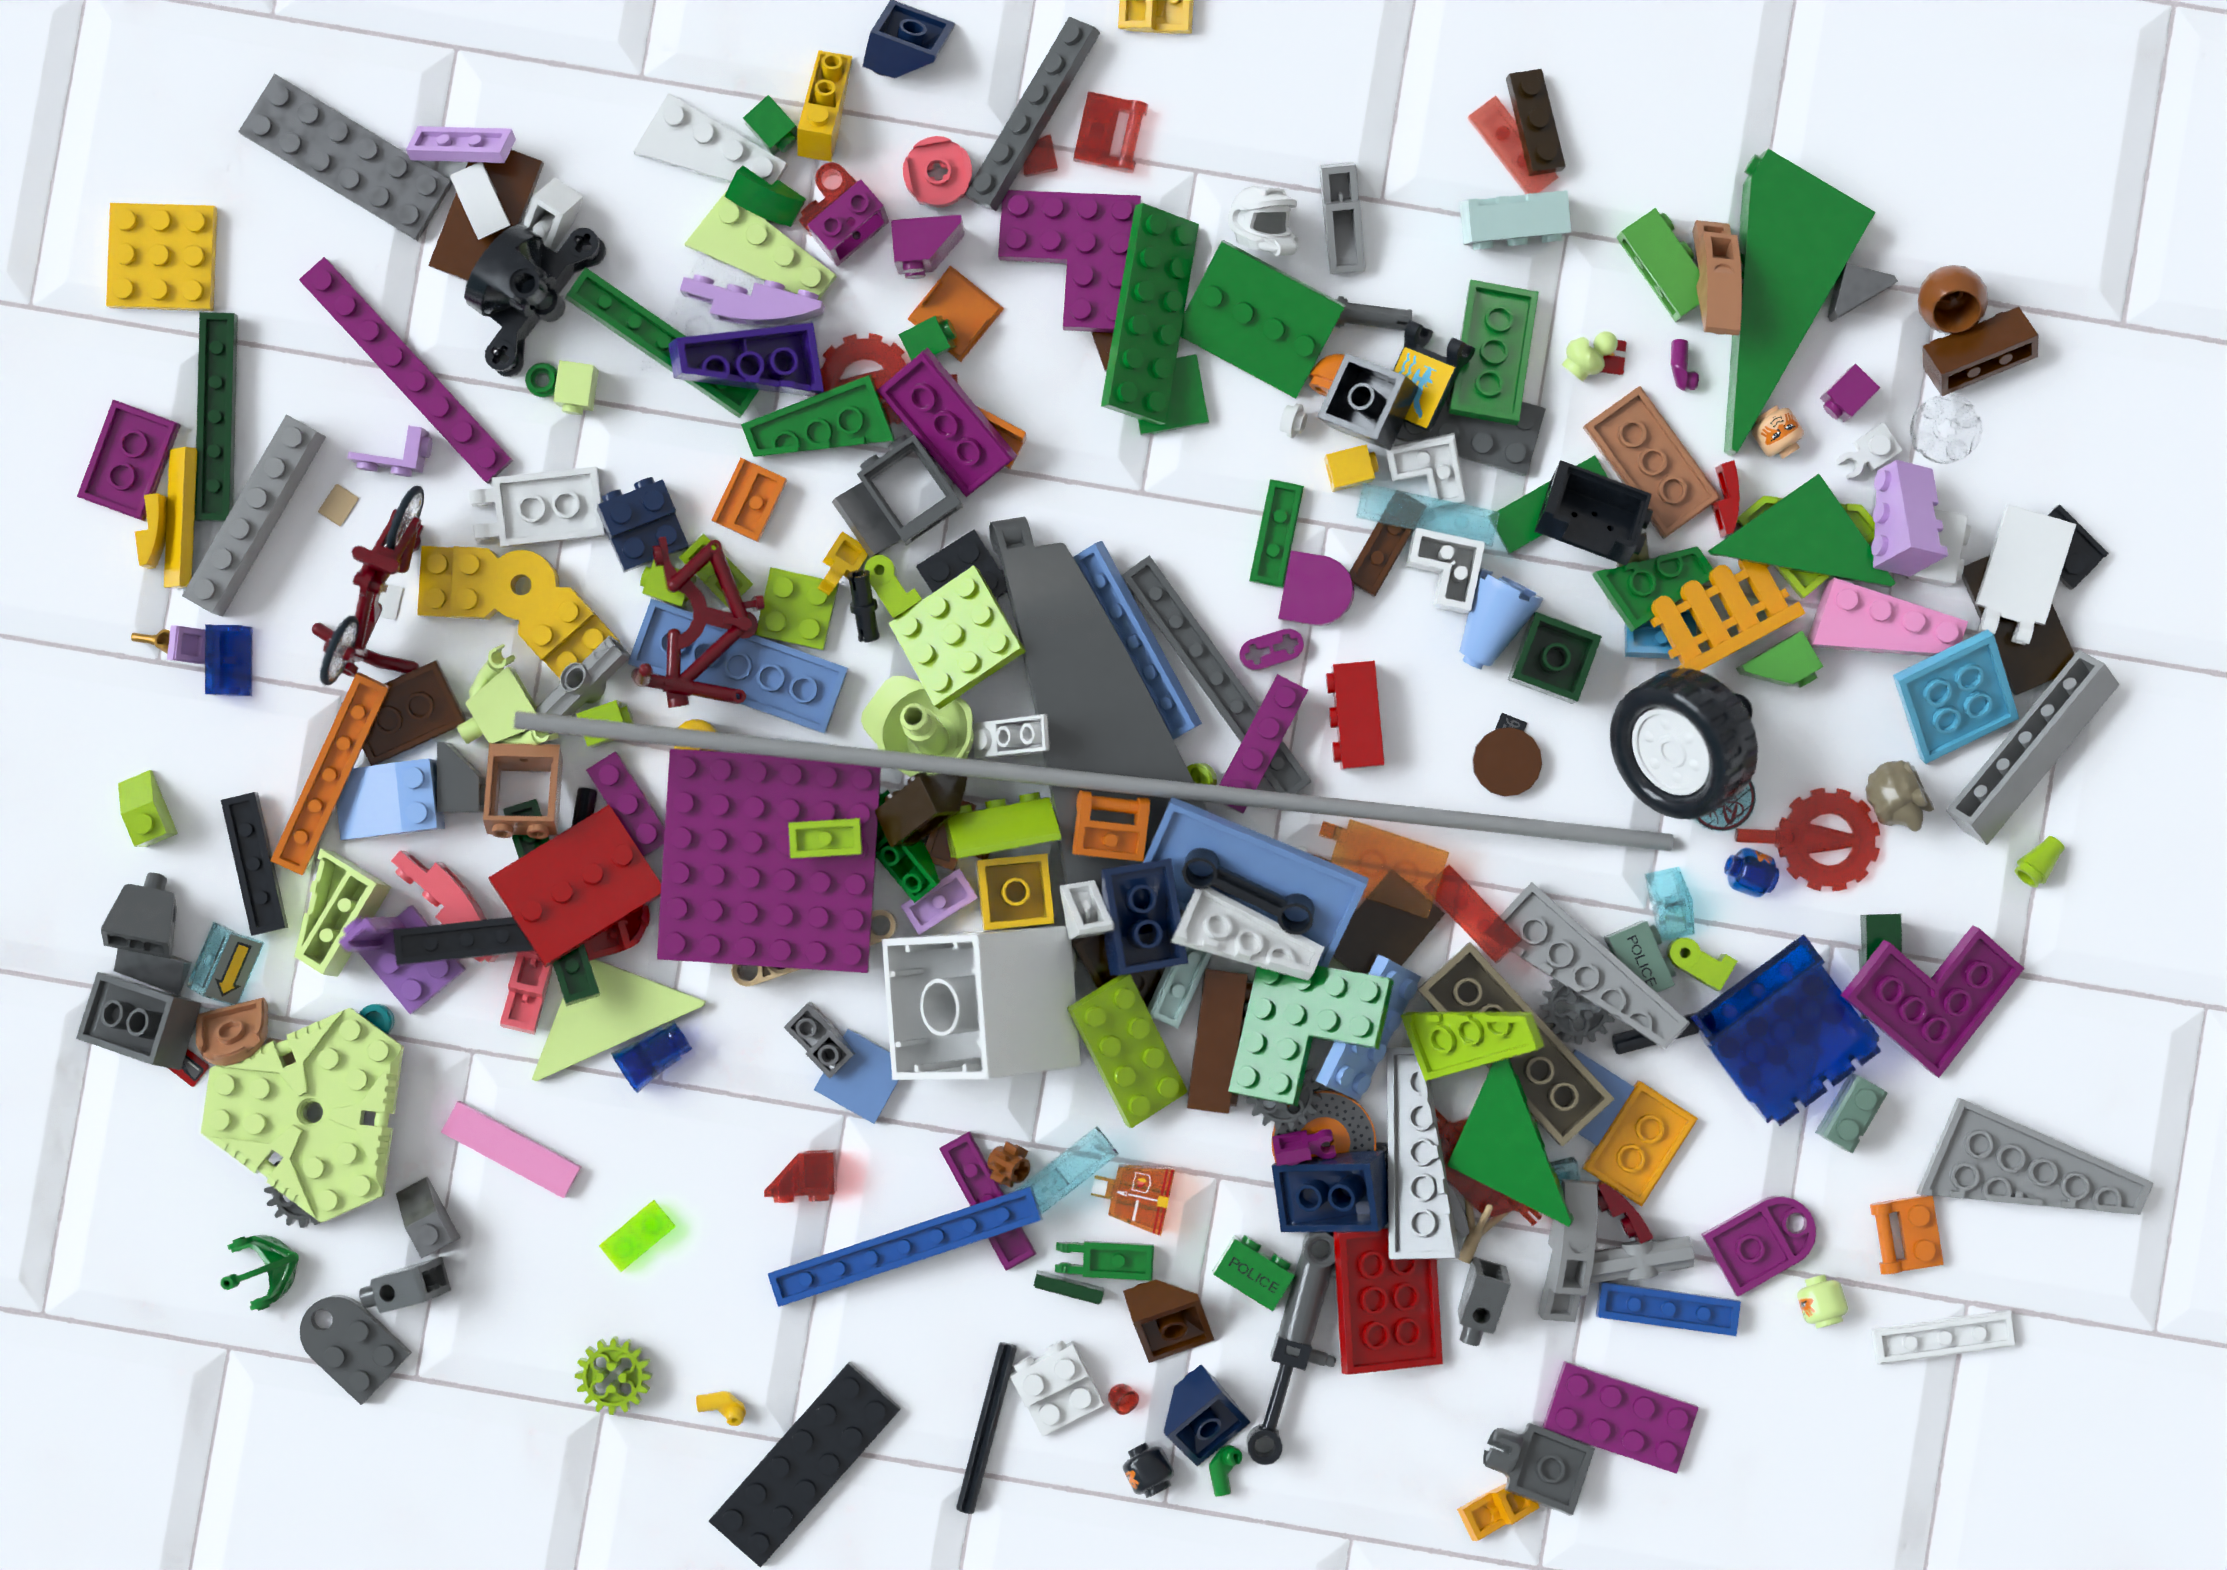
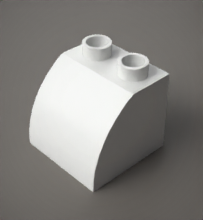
M1066 926L1014 928L882 939L892 1080L992 1079L1081 1066L1079 1043L1082 1037L1067 1010V1007L1076 1002L1074 973L1077 967V956L1072 946V940L1068 938Z

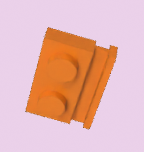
M740 458L712 517V521L759 542L787 483V479Z

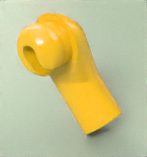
M720 1391L696 1395V1405L699 1413L718 1410L727 1419V1424L738 1426L743 1423L746 1409L743 1403L730 1392Z

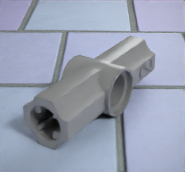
M609 635L582 663H570L564 668L560 676V685L535 711L540 714L571 717L584 703L591 704L598 701L605 692L606 681L629 659L630 654L615 638Z
M1683 1236L1653 1242L1648 1240L1642 1244L1635 1240L1622 1243L1621 1247L1596 1250L1590 1283L1627 1278V1280L1646 1279L1657 1276L1658 1272L1694 1267L1695 1257L1690 1237Z

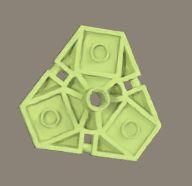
M353 1008L345 1009L298 1031L287 1034L286 1040L279 1043L271 1041L261 1046L252 1056L239 1063L225 1066L216 1065L209 1069L201 1134L245 1165L253 1173L258 1174L260 1172L268 1178L266 1182L277 1189V1191L285 1195L320 1223L331 1220L384 1196L393 1128H388L389 1114H395L404 1046ZM292 1052L296 1062L286 1066L283 1056ZM317 1102L322 1106L323 1115L318 1122L313 1123L308 1119L307 1110L311 1104ZM365 1111L375 1112L374 1126L363 1125ZM274 1152L283 1157L277 1166L268 1161Z

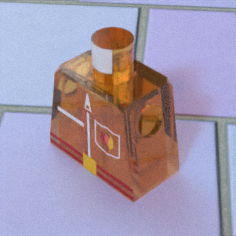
M1118 1164L1115 1179L1098 1175L1094 1176L1091 1196L1110 1200L1109 1216L1161 1236L1175 1167Z

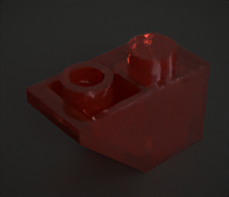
M836 1149L800 1151L764 1190V1197H773V1203L794 1202V1196L807 1195L808 1201L811 1202L828 1201L829 1195L837 1192Z

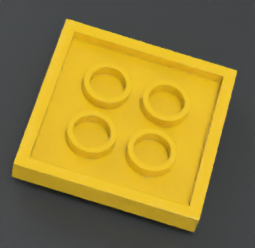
M110 203L106 306L116 309L214 311L217 208L214 205Z

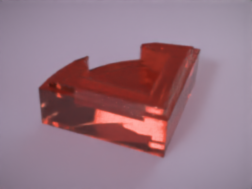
M1051 134L1041 137L1036 142L1023 165L1024 177L1058 170Z

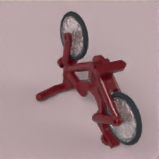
M413 486L405 494L398 508L392 511L389 522L372 550L360 545L353 547L351 551L353 559L363 563L360 571L356 572L352 582L353 585L360 587L355 616L350 615L343 619L335 632L319 622L312 626V633L326 642L323 648L325 654L320 668V681L324 686L332 685L341 673L355 677L359 669L354 664L355 662L362 661L377 668L401 673H408L419 668V664L415 661L381 655L367 649L366 646L383 609L378 600L382 592L386 593L388 585L385 583L390 575L408 572L412 554L421 546L420 535L424 529V526L421 525L422 520L419 519L424 504V490L421 486Z

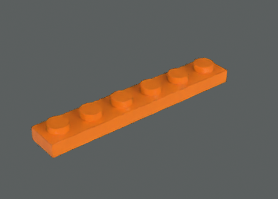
M360 672L356 673L272 855L271 862L297 874H305L389 692L390 686Z

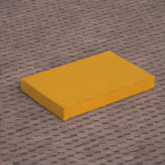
M1637 1080L1634 1085L1635 1088L1598 1146H1595L1582 1169L1642 1207L1698 1118Z

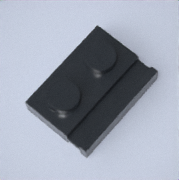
M2059 504L2047 516L2077 524L2059 579L2071 590L2109 553Z

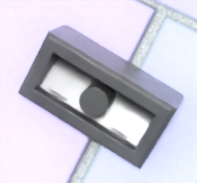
M118 949L113 971L180 995L192 962L171 955L169 959Z

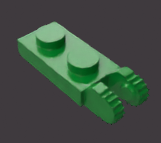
M1084 1241V1243L1056 1242V1250L1062 1253H1084L1083 1265L1061 1262L1055 1264L1056 1273L1081 1274L1082 1277L1148 1281H1151L1153 1278L1154 1244Z

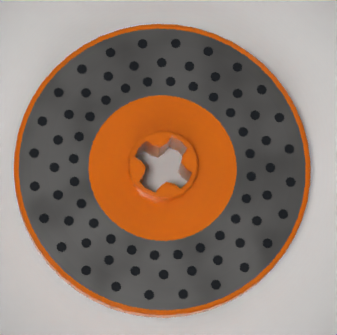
M1331 1090L1313 1091L1321 1095V1101L1311 1103L1317 1109L1315 1115L1308 1112L1305 1113L1307 1118L1305 1125L1299 1120H1295L1294 1130H1290L1287 1123H1282L1279 1131L1275 1130V1124L1272 1131V1136L1307 1130V1135L1323 1129H1330L1333 1136V1141H1330V1145L1335 1146L1336 1154L1351 1151H1376L1375 1129L1365 1109L1353 1098ZM1298 1103V1106L1287 1105V1108L1292 1112H1296L1300 1109V1104ZM1271 1138L1272 1153L1276 1162L1273 1140ZM1311 1154V1157H1318L1315 1154Z

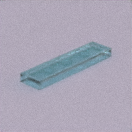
M1363 483L1355 518L1415 530L1416 528L1482 541L1485 542V546L1492 547L1500 512Z

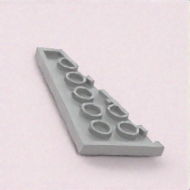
M1957 1097L1916 1194L2140 1215L2154 1182Z

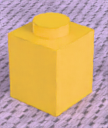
M1367 444L1329 453L1324 457L1332 492L1371 483L1375 479L1374 473L1379 472L1375 452H1368Z

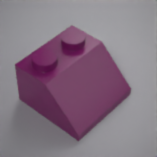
M949 215L891 220L894 263L898 274H905L906 279H920L926 277V273L934 272L965 236L962 216Z

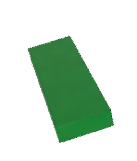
M1270 479L1249 582L1283 589L1304 486Z

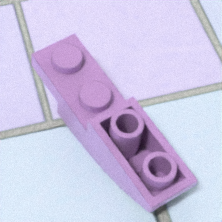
M696 274L693 279L683 277L680 291L685 297L712 304L710 314L713 319L736 324H789L821 315L825 309L823 302L818 300L819 295L801 289L798 290V294L784 291L785 286L783 284L770 280H765L764 285L755 282L751 296L747 295L748 290L733 284H728L727 289L713 285V279Z

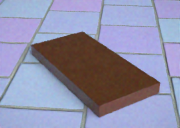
M511 149L505 163L483 162L511 226L478 240L456 192L428 266L468 281L474 266L490 244L506 229L522 223L544 166L543 161ZM468 162L466 168L478 162Z

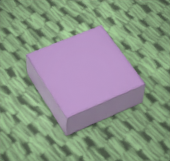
M171 625L167 660L204 664L208 630Z

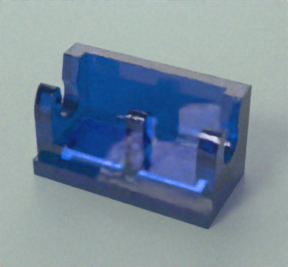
M205 624L206 695L252 696L253 627Z

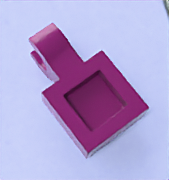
M1323 1129L1307 1135V1130L1272 1136L1277 1166L1300 1164L1303 1161L1311 1160V1154H1315L1322 1159H1331L1336 1156L1334 1145L1322 1146L1324 1142L1333 1141L1330 1129Z

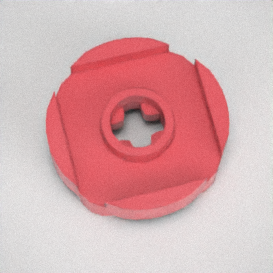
M932 136L920 140L913 146V149L906 156L903 163L905 185L909 193L922 205L934 208L953 205L966 196L965 193L972 181L973 171L969 155L957 143L943 136ZM940 163L942 169L947 168L948 173L944 174L940 181H936L935 177L928 176V172L933 170V164Z

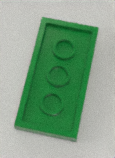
M1470 280L1460 340L1474 347L1475 352L1472 359L1460 369L1453 384L1449 414L1518 425L1538 291Z

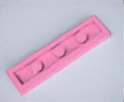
M457 1101L441 1133L563 1199L567 1196L582 1166L461 1101Z

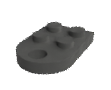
M332 1295L317 1301L305 1312L300 1324V1340L305 1352L360 1405H363L412 1353L361 1303L348 1296ZM324 1309L331 1314L332 1324L329 1328H321L316 1324L315 1314L318 1310Z

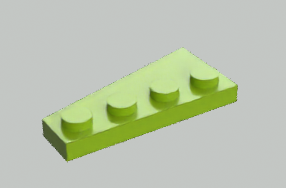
M1406 1012L1401 1015L1425 1081L1531 1052L1544 1046L1532 1012Z

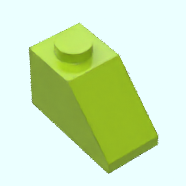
M152 770L118 783L120 812L134 847H148L178 834Z

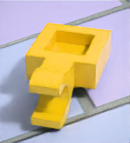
M843 531L822 561L831 567L818 586V589L827 595L831 594L842 576L848 578V573L859 570L868 556L860 542Z

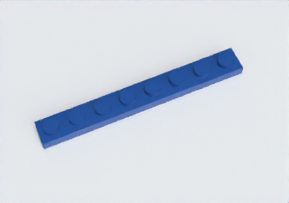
M1029 1186L772 1271L767 1275L777 1306L780 1307L1041 1221L1043 1217L1033 1187Z

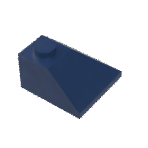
M890 0L870 31L862 67L872 70L877 75L895 79L931 64L936 60L951 35L955 23L901 2Z
M1200 1364L1174 1386L1163 1432L1198 1467L1250 1424L1251 1421L1216 1378Z

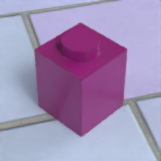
M1855 363L1828 388L1820 399L1825 403L1823 405L1824 410L1836 420L1840 418L1845 422L1881 387Z

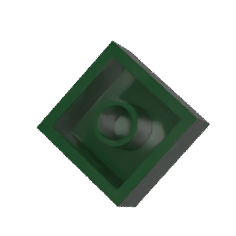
M1535 612L1529 619L1507 680L1570 704L1577 703L1602 636Z

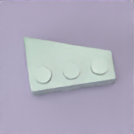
M1568 190L1517 196H1499L1488 199H1467L1460 202L1463 244L1472 243L1473 250L1494 248L1493 241L1507 240V246L1528 244V237L1541 236L1542 243L1563 241L1562 234L1571 233Z

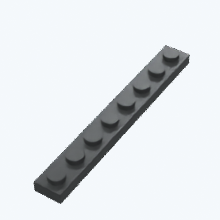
M1149 555L1121 576L1241 743L1259 707ZM1282 740L1264 776L1276 792L1295 794L1312 781Z

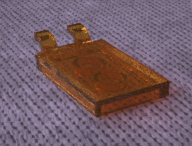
M1352 819L1349 820L1347 829L1323 821L1318 836L1337 842L1331 860L1320 856L1317 857L1367 877L1368 884L1362 895L1363 898L1428 919L1450 852Z

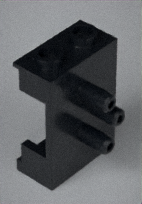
M1560 460L1549 481L1534 532L1626 566L1632 554L1639 555L1644 545L1646 535L1641 534L1642 528L1646 530L1653 514V510L1648 508L1652 494Z

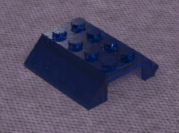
M1805 934L1799 936L1690 1017L1704 1044L1746 1101L1766 1123L1774 1120L1779 1127L1799 1113L1794 1103L1799 1101L1806 1108L1828 1092L1823 1084L1824 1081L1827 1080L1834 1087L1855 1072L1856 1069L1851 1061L1855 1059L1863 1066L1882 1052L1876 1044L1880 1041L1879 1034L1868 1019H1862L1852 1005L1841 996V990L1822 966L1825 961Z

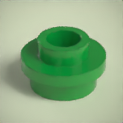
M548 363L534 364L529 368L525 376L527 389L533 395L540 398L552 396L555 392L557 369ZM541 375H548L549 383L544 387L539 386L538 378Z

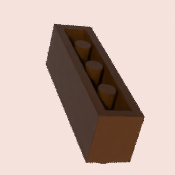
M1205 969L1187 1099V1108L1229 1114L1230 1106H1237L1238 1095L1232 1094L1228 1090L1238 1051L1239 1037H1241L1245 1016H1242L1244 1002L1249 1003L1253 982L1247 981L1248 974Z

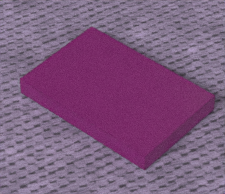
M113 399L77 497L145 521L147 514L144 495L156 493L169 459L170 449L173 448L181 424Z

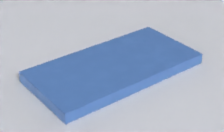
M1171 797L1143 863L1171 858L1179 909L1186 910L1195 888L1190 887L1184 881L1182 876V869L1187 854L1197 848L1211 850L1218 857L1221 867L1283 897L1291 894L1307 896L1315 907L1314 919L1311 928L1300 935L1324 947L1317 965L1328 967L1368 884V878ZM1195 861L1188 865L1191 872L1197 876H1208L1213 872L1212 867L1203 861ZM1214 886L1210 887L1278 923L1277 916ZM1290 907L1284 911L1285 916L1295 922L1304 921L1309 916L1300 907Z

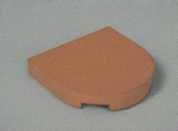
M263 997L199 1013L196 1020V1045L202 1057L211 1064L225 1066L239 1063L252 1056L264 1044L267 1038L268 1004Z

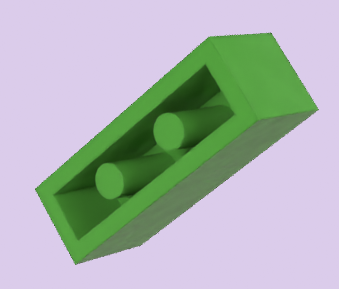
M1655 207L1622 230L1616 238L1673 320L1677 322L1699 307L1696 285L1700 274L1698 267L1692 260L1694 254L1686 242H1679L1672 232L1675 228L1670 218L1665 213L1660 214Z

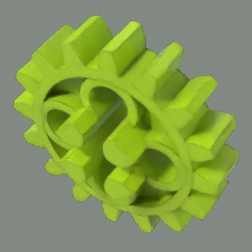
M614 1336L611 1338L610 1345H607L602 1338L597 1341L598 1350L591 1346L585 1350L589 1359L580 1358L577 1362L584 1369L574 1374V1378L583 1380V1384L576 1390L577 1392L586 1391L588 1393L584 1400L585 1404L593 1400L597 1402V1412H600L604 1406H608L610 1415L616 1413L618 1406L621 1407L624 1413L630 1410L629 1401L638 1405L642 1401L638 1392L647 1393L650 1389L643 1382L653 1377V1373L644 1371V1367L651 1361L650 1359H640L639 1355L643 1351L642 1347L634 1351L630 1349L632 1341L630 1339L626 1340L623 1345H619L618 1337ZM598 1357L606 1359V1368H599L596 1365ZM622 1358H629L632 1362V1367L626 1368L618 1376V1380H613L606 1387L605 1393L597 1392L595 1388L596 1383H601L609 1376V1371L615 1370L621 1364ZM621 1383L630 1384L631 1393H623L620 1390Z

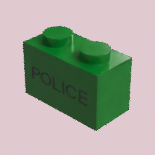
M1234 1235L1213 1268V1275L1273 1312L1295 1277L1294 1272L1289 1269L1292 1264L1276 1253H1273L1270 1258L1259 1250L1262 1245L1247 1235H1243L1242 1239Z

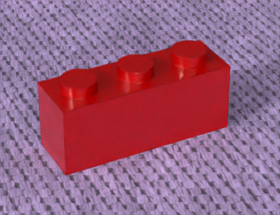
M1375 660L1333 664L1331 666V673L1325 674L1327 694L1333 693L1335 707L1329 708L1330 728H1337L1338 742H1332L1333 762L1340 763V770L1385 765Z

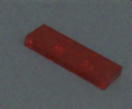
M1496 95L1468 116L1469 122L1525 194L1540 193L1559 178L1555 172L1529 176L1516 121Z
M1450 865L1444 868L1424 887V890L1495 964L1500 962L1522 941Z

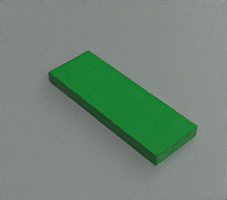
M1595 455L1576 465L1608 478ZM1549 481L1488 516L1508 554L1542 536V534L1534 532Z

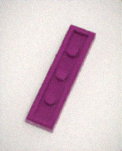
M970 1131L939 1147L970 1206L1005 1195L999 1183L989 1178L992 1170L989 1169L987 1161ZM1023 1227L988 1238L1005 1271L1037 1254Z

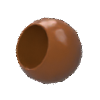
M1949 265L1940 267L1930 273L1921 284L1917 300L1919 313L1928 326L1939 333L1956 334L1965 332L1976 326L1985 315L1988 306L1987 286L1976 272L1966 266Z

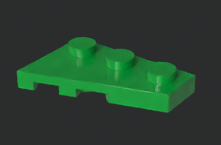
M1696 546L1660 555L1657 558L1628 563L1626 566L1596 571L1592 576L1629 630L1633 632L1655 617L1651 610V605L1655 599L1660 596H1668L1674 603L1682 599L1680 590L1685 583L1695 580L1704 585L1710 581L1709 574L1713 568L1699 547Z

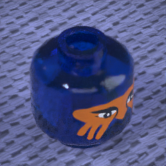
M1749 847L1740 849L1735 855H1730L1725 863L1724 873L1727 875L1729 887L1754 898L1771 893L1779 879V868L1776 867L1774 858Z

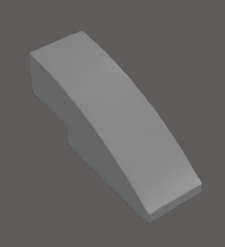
M1354 162L1319 165L1330 274L1365 271L1356 164Z

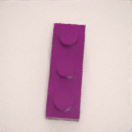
M616 751L586 769L602 797L611 806L644 857L664 845L665 826Z

